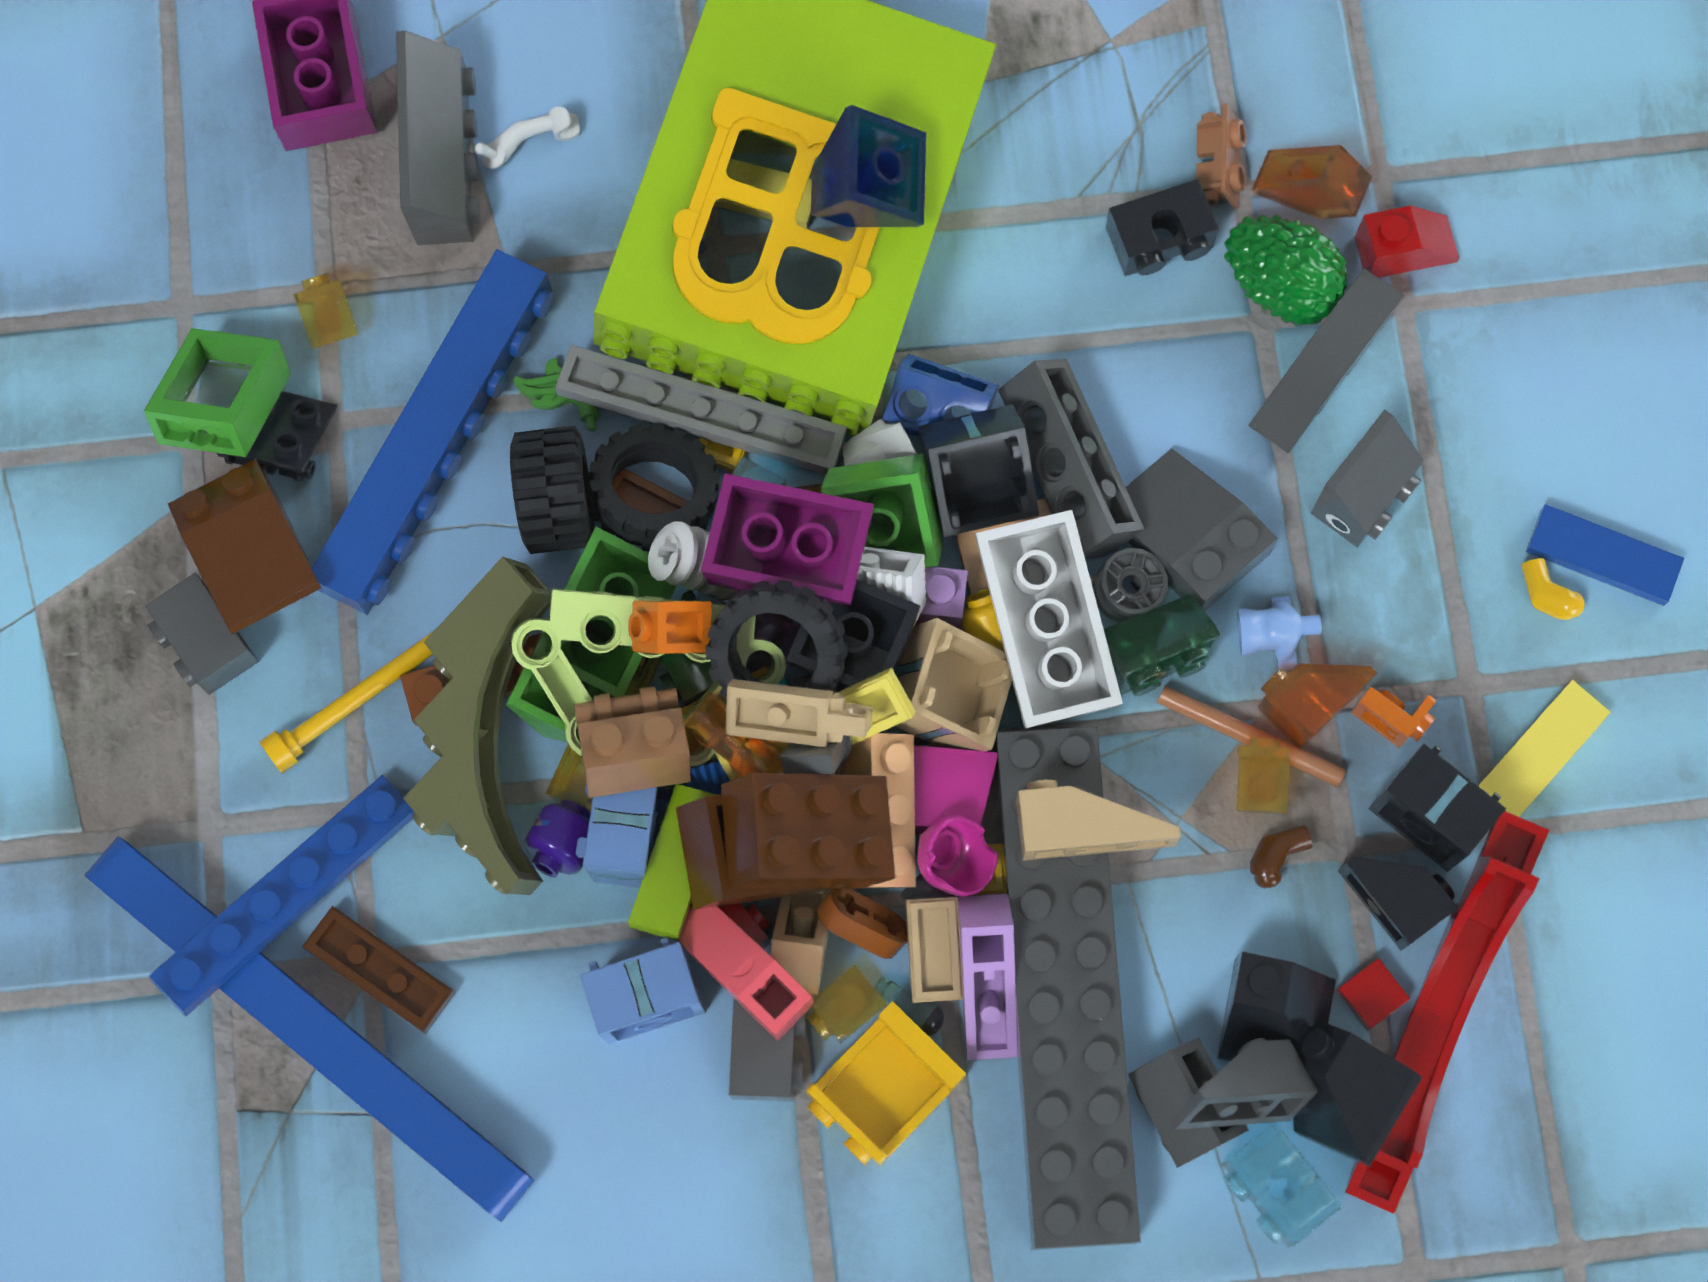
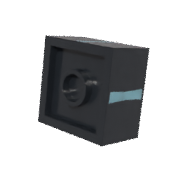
M1013 404L918 426L939 524L944 537L1039 515L1026 430Z
M1423 744L1402 766L1368 809L1445 871L1449 872L1470 855L1507 808L1498 802L1501 798L1499 794L1494 792L1490 796L1438 754L1442 749L1436 745L1431 749L1426 744Z

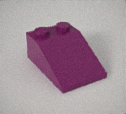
M724 474L701 566V573L711 585L739 591L744 588L750 589L755 583L768 580L769 584H776L779 580L792 581L793 587L801 589L804 585L816 592L814 596L820 601L826 599L832 603L851 605L874 504Z

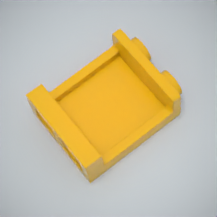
M892 1001L878 1015V1020L815 1084L812 1083L806 1089L807 1095L812 1099L806 1107L825 1127L829 1128L835 1122L849 1136L843 1144L863 1165H866L872 1159L880 1167L965 1079L966 1073Z

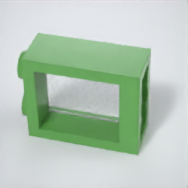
M191 328L144 409L157 443L246 457L291 375L279 340Z

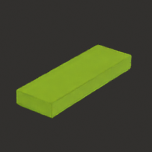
M680 784L675 785L647 865L646 875L643 877L628 920L630 928L664 938L668 937V939L675 941L679 940L692 899L676 807L715 794Z

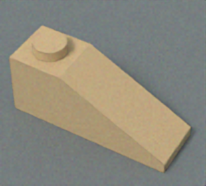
M1056 780L1029 782L1026 784L1027 790L1018 791L1016 804L1022 860L1175 847L1181 838L1180 827L1072 786L1058 787Z

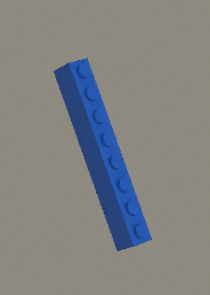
M498 249L495 250L312 566L321 586V589L318 591L368 615L373 604L379 605L384 600L391 584L389 576L397 562L403 563L408 558L415 541L414 537H412L421 520L426 522L432 516L438 503L437 492L445 479L451 480L456 474L462 459L461 450L468 438L474 439L480 432L485 420V414L483 413L491 398L497 399L504 390L508 380V373L506 372L514 357L519 359L525 353L531 339L530 329L537 317L542 319L552 305L554 294L552 293L553 290L546 272Z

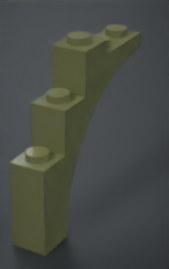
M502 557L424 642L435 656L433 660L435 667L451 680L414 719L415 723L425 734L423 741L426 746L441 758L407 793L404 800L415 812L413 819L423 831L430 835L455 836L459 847L470 856L476 857L487 870L485 878L497 891L503 894L531 895L543 880L522 850L507 814L499 776L498 735L503 699L516 662L511 645L513 632L523 621L529 618H541L550 607L551 591L527 564L506 557ZM531 631L527 633L523 638L522 648L524 647Z

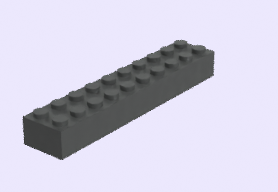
M1098 726L997 732L995 752H998L996 772L1001 840L1003 844L1006 894L1009 896L1014 926L1017 1058L1032 1250L1137 1244L1141 1240L1108 853L1022 860L1016 804L1018 791L1027 790V783L1038 780H1056L1058 787L1072 786L1103 798Z

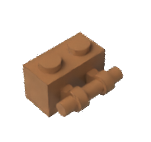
M655 686L639 688L640 694L610 698L609 693L593 696L594 701L574 704L589 798L691 782L689 749L676 688L656 691Z

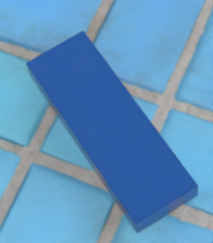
M1546 504L1539 513L1525 551L1663 606L1671 598L1684 558Z

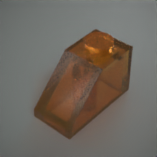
M1342 145L1268 150L1252 191L1258 196L1319 219L1356 217L1372 176Z
M1298 664L1289 674L1281 668L1262 686L1261 690L1266 695L1259 704L1258 709L1295 746L1302 748L1369 685L1377 672L1371 666Z

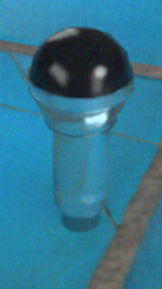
M881 977L875 984L874 990L880 993L882 999L889 1004L893 1001L928 1036L936 1034L941 1029L944 1023V1014L937 1003H913L909 992L895 982L886 980L884 977Z

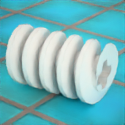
M673 521L664 526L656 535L648 554V568L651 576L657 581L666 580L670 585H682L687 590H698L703 595H714L720 600L730 601L739 592V590L711 585L701 573V566L710 532L700 527H691L685 522Z

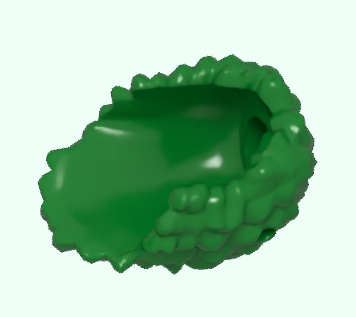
M1260 215L1256 219L1246 216L1242 219L1241 223H1238L1236 227L1230 230V237L1224 242L1225 248L1228 250L1224 254V259L1230 263L1234 270V279L1240 282L1241 289L1246 290L1245 297L1251 298L1254 303L1261 305L1263 311L1269 310L1271 316L1281 317L1284 323L1292 322L1294 326L1316 325L1331 313L1337 302L1344 296V290L1348 288L1345 269L1346 260L1342 257L1333 241L1319 233L1315 227L1302 225L1300 220L1289 222L1288 219H1282L1279 215H1274L1272 218Z

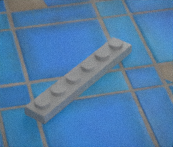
M573 345L570 346L555 386L556 394L653 424H662L673 430L678 428L693 436L824 475L827 474L829 468L836 467L847 432L846 427L833 424V422L810 417L796 411L787 410L779 406Z

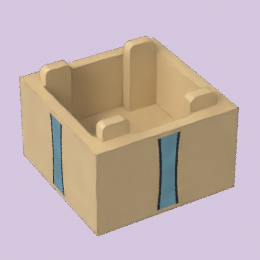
M938 618L915 625L895 675L916 712L911 719L899 723L895 727L914 734V736L939 748L983 752L992 750L1012 682L1005 652Z

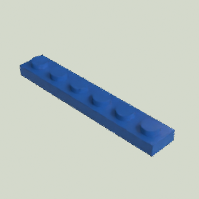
M381 775L149 975L151 982L185 1017L189 1015L413 819L415 812L404 800V796Z

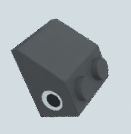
M1387 410L1381 413L1326 483L1311 511L1312 515L1357 548L1367 535L1374 540L1378 538L1393 518L1392 515L1386 512L1396 498L1405 503L1421 482V479L1415 476V473L1424 460L1391 413Z

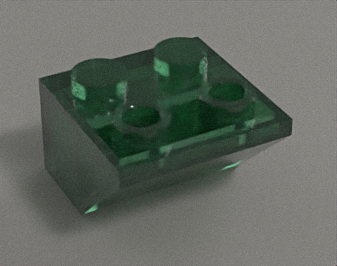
M1190 594L1104 629L1120 694L1123 695L1132 691L1135 697L1149 693L1161 686L1160 679L1177 673L1179 678H1184L1204 669L1207 666L1205 661L1209 660L1213 654L1212 651L1220 637L1217 626Z

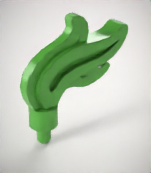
M556 358L550 359L545 365L547 376L534 379L514 377L516 389L523 396L532 399L530 403L533 407L542 410H552L564 404L572 403L578 407L580 420L586 422L587 429L591 432L595 431V421L599 419L598 407L556 394L555 386L562 370Z

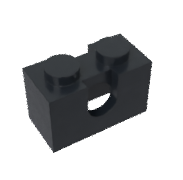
M1199 179L1110 207L1105 226L1125 276L1137 272L1142 276L1153 274L1165 267V260L1179 255L1185 261L1201 258L1214 247L1219 230ZM1159 228L1166 229L1174 237L1167 240L1159 239L1156 237L1154 230Z

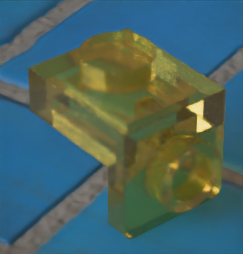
M1269 738L1250 739V746H1238L1237 812L1288 815L1291 759L1289 748H1281L1279 740Z

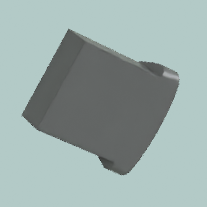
M843 735L842 742H829L827 747L789 743L781 755L783 773L838 775L850 754L853 736Z

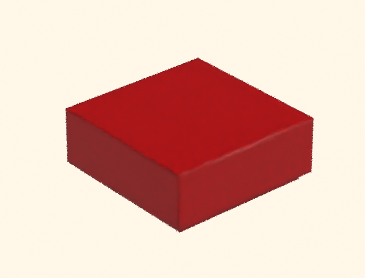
M1379 958L1336 989L1367 1031L1410 1000L1409 996Z

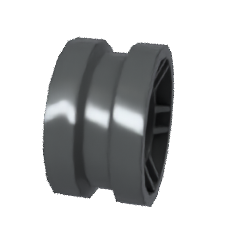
M1126 548L1113 554L1100 567L1093 580V591L1098 608L1106 617L1119 623H1134L1143 620L1163 602L1168 590V576L1163 564L1154 554L1139 548ZM1130 577L1134 589L1139 591L1136 593L1126 592L1122 586V581Z

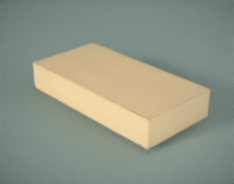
M957 896L905 899L911 1001L913 1003L964 999Z

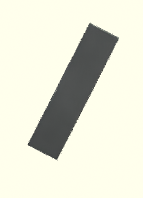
M1364 269L1307 343L1248 426L1285 452L1290 453L1346 375H1349L1404 298V295Z

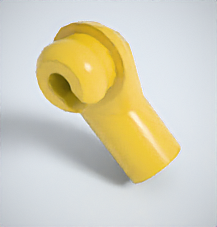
M1544 558L1529 560L1521 564L1530 602L1535 609L1560 620H1569L1582 614L1585 607L1583 596L1576 591L1551 582Z

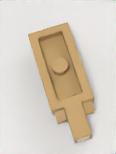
M732 679L727 685L726 734L827 747L829 742H842L843 735L865 738L872 727L873 707L845 703V695L833 694V691Z

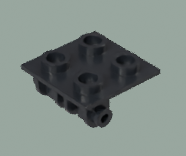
M282 391L246 457L217 453V455L224 458L226 464L244 465L256 459L261 468L265 464L267 474L274 475L279 468V475L291 477L294 481L301 482L303 478L312 479L316 463L310 460L332 419L337 409V404Z

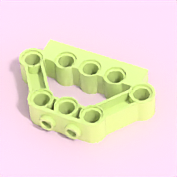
M552 588L549 618H529L520 623L514 630L511 639L514 657L523 667L532 670L565 723L566 740L571 749L577 754L581 755L580 740L576 736L578 724L576 722L574 704L593 700L561 650V640L581 641L582 645L589 651L596 653H607L618 645L632 647L628 623L632 614L633 601L681 600ZM712 602L711 625L724 608V604H714ZM597 615L609 617L614 625L613 635L604 643L592 642L586 636L585 628L587 622ZM756 615L752 616L742 624L737 635V651L740 659L746 668V661L751 653L759 650L766 651L771 658L770 670L766 675L755 679L763 683L778 685L784 677L786 670L785 656L774 643L754 637ZM532 630L544 631L551 638L552 645L549 652L539 658L528 656L522 649L523 638ZM637 652L641 656H645L648 658L660 657L661 655H663L655 653ZM684 653L693 661L700 663L711 661L706 660L705 653ZM715 682L686 715H682L684 728L694 725L700 727L704 732V741L701 747L689 752L690 766L701 765L709 761L716 752L718 739L726 731L727 700L720 694L722 687L718 682Z

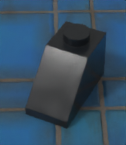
M1353 857L1338 870L1401 951L1458 909L1452 900L1455 898V894L1447 881L1437 873L1432 875L1426 867Z

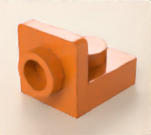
M633 601L632 614L628 623V631L632 639V650L634 652L655 654L705 653L706 646L710 642L708 633L711 627L712 602Z
M1370 687L1351 713L1400 748L1409 737L1418 742L1435 720V717L1428 712L1437 700L1428 694L1414 713L1410 715L1404 711L1405 705L1398 697L1386 690L1378 692L1373 687Z

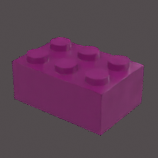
M253 0L252 7L273 128L285 151L377 133L356 13L351 0Z

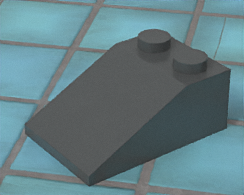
M1172 448L1126 487L1145 529L1130 539L1128 543L1133 548L1143 549L1157 557L1167 573L1168 585L1198 617L1267 558L1278 539L1241 500Z

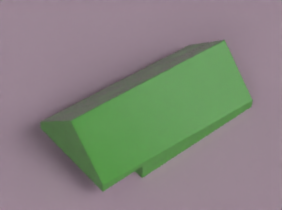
M595 527L564 590L600 591L617 595L654 596L671 599L677 586L670 585L666 580L657 581L651 576L648 568L649 553ZM604 615L592 617L587 622L585 628L587 638L595 643L608 641L614 631L612 620ZM542 631L530 657L539 658L549 652L552 643L550 636L546 632ZM561 640V650L593 701V696L609 693L610 698L624 696L643 656L634 652L631 646L618 645L607 653H596L589 651L582 645L581 641ZM524 667L506 706L541 736L567 742L564 729L565 723L532 670ZM577 725V728H576V736H577L578 739H579V732H578V725Z

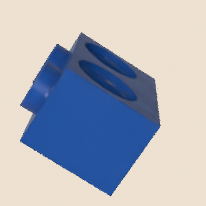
M908 354L898 366L883 419L894 424L900 422L906 434L919 435L918 426L955 418L952 413L953 406H963L971 414L992 409L999 385ZM907 390L921 392L927 400V406L917 407L908 400Z

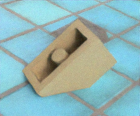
M832 889L781 897L772 937L771 957L809 994L818 995L829 933V930L818 917L817 907Z

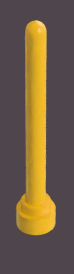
M433 632L291 732L287 729L279 734L273 731L259 741L279 771L283 774L298 763L296 758L304 753L301 749L399 680L401 675L409 673L434 654L424 644Z

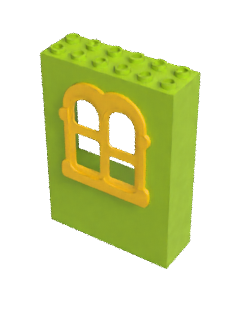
M707 0L594 311V344L600 346L602 352L615 358L626 359L628 356L646 361V365L654 370L673 374L676 371L691 376L692 381L718 389L721 386L736 391L741 396L764 403L768 402L787 410L833 422V424L846 427V435L855 436L857 433L865 430L870 426L997 44L869 0ZM743 130L796 148V156L785 188L780 193H771L728 177L726 169L738 135ZM819 156L872 174V183L854 236L848 241H841L802 228L796 223L795 217L813 164ZM722 198L770 214L773 220L759 263L753 274L744 281L734 284L719 283L708 277L701 268L698 259L699 246L713 206L717 200ZM795 246L834 259L841 264L842 271L835 292L830 300L820 308L811 310L796 309L787 304L778 294L775 284L776 272L782 254L787 247Z

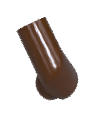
M1306 825L1273 833L1260 840L1250 861V872L1254 875L1255 883L1259 887L1273 888L1277 886L1282 880L1280 870L1286 856L1312 849V841Z

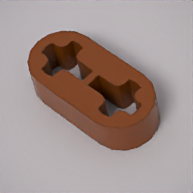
M833 888L817 907L818 917L829 931L885 959L893 958L908 942L907 924L900 915L852 889Z

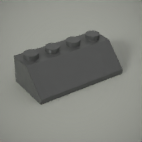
M396 31L400 208L417 245L473 242V225L480 224L478 196H472L471 181L479 180L476 152L470 153V138H477L478 134L476 113L474 109L469 110L468 96L476 95L474 68L466 67L460 49L408 31Z

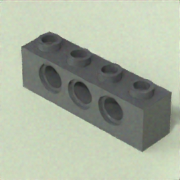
M1067 359L1035 360L998 389L1004 405L1013 404L1025 426L1031 465L1053 514L1068 510L1073 511L1085 559L1105 557L1145 530Z

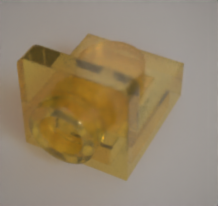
M324 273L301 281L304 290L298 291L293 295L312 349L359 334L344 291L342 278L331 281L329 273Z
M854 965L820 994L812 996L814 1005L811 1007V1010L813 1012L806 1016V1018L824 1041L833 1036L841 1045L885 1009L887 1003L856 965Z

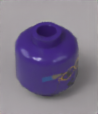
M562 800L560 804L552 803L543 807L524 841L527 851L533 856L531 863L534 868L554 878L559 873L576 874L582 869L584 858H579L576 855V848L579 838H587L591 815L589 810L570 800Z

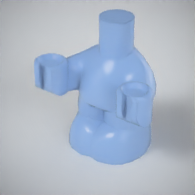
M1290 596L1271 597L1270 609H1237L1241 656L1252 655L1259 651L1273 650L1277 657L1278 671L1297 669L1295 649L1302 636L1322 634L1320 615L1300 616L1291 606Z

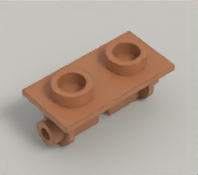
M1227 103L1222 104V117L1218 113L1208 112L1204 113L1202 120L1197 123V156L1199 159L1213 157V161L1196 163V179L1200 181L1209 206H1216L1219 204V199L1226 198L1234 209H1239V191H1244L1246 186L1245 171L1240 162V148H1244L1246 145V129L1243 120L1237 119Z

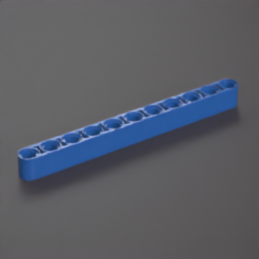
M119 836L84 874L94 885L175 952L217 917L142 853ZM261 952L219 987L221 991L500 1222L505 1219L535 1180Z

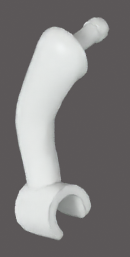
M554 107L549 111L548 115L512 124L488 145L482 142L477 143L475 151L482 155V162L487 168L496 169L503 166L518 146L532 136L553 130L556 140L566 141L578 137L580 134L578 117L574 113H569L563 107Z

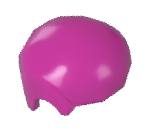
M949 815L936 819L920 836L918 842L917 864L925 881L943 892L965 897L980 893L993 879L998 862L997 852L991 849L984 839L985 829L974 821L959 815Z

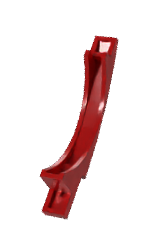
M1506 811L1503 812L1491 827L1460 902L1456 903L1458 909L1449 918L1393 1057L1423 1078L1370 1167L1357 1161L1354 1162L1344 1191L1345 1193L1392 1214L1395 1213L1413 1168H1418L1423 1156L1428 1128L1438 1093L1472 1004L1500 946L1521 910L1533 895L1540 880L1539 877L1531 875L1550 831L1549 829Z

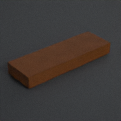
M331 906L302 946L425 1034H427L456 993L334 906Z

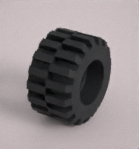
M573 425L515 432L510 444L511 481L519 532L526 549L530 554L585 548L594 530V518L590 511L591 502H588L587 497L589 471L584 443L579 431Z

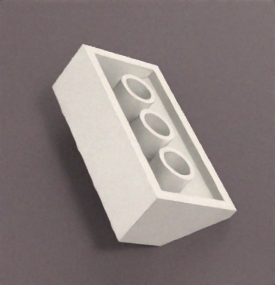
M1068 510L975 533L1025 729L1067 720L1123 704L1073 511Z

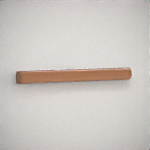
M1166 685L1158 698V704L1335 787H1339L1346 773V769Z

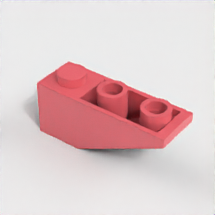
M717 906L694 910L692 907L688 911L677 942H680L682 947L778 1041L814 1005L812 996Z

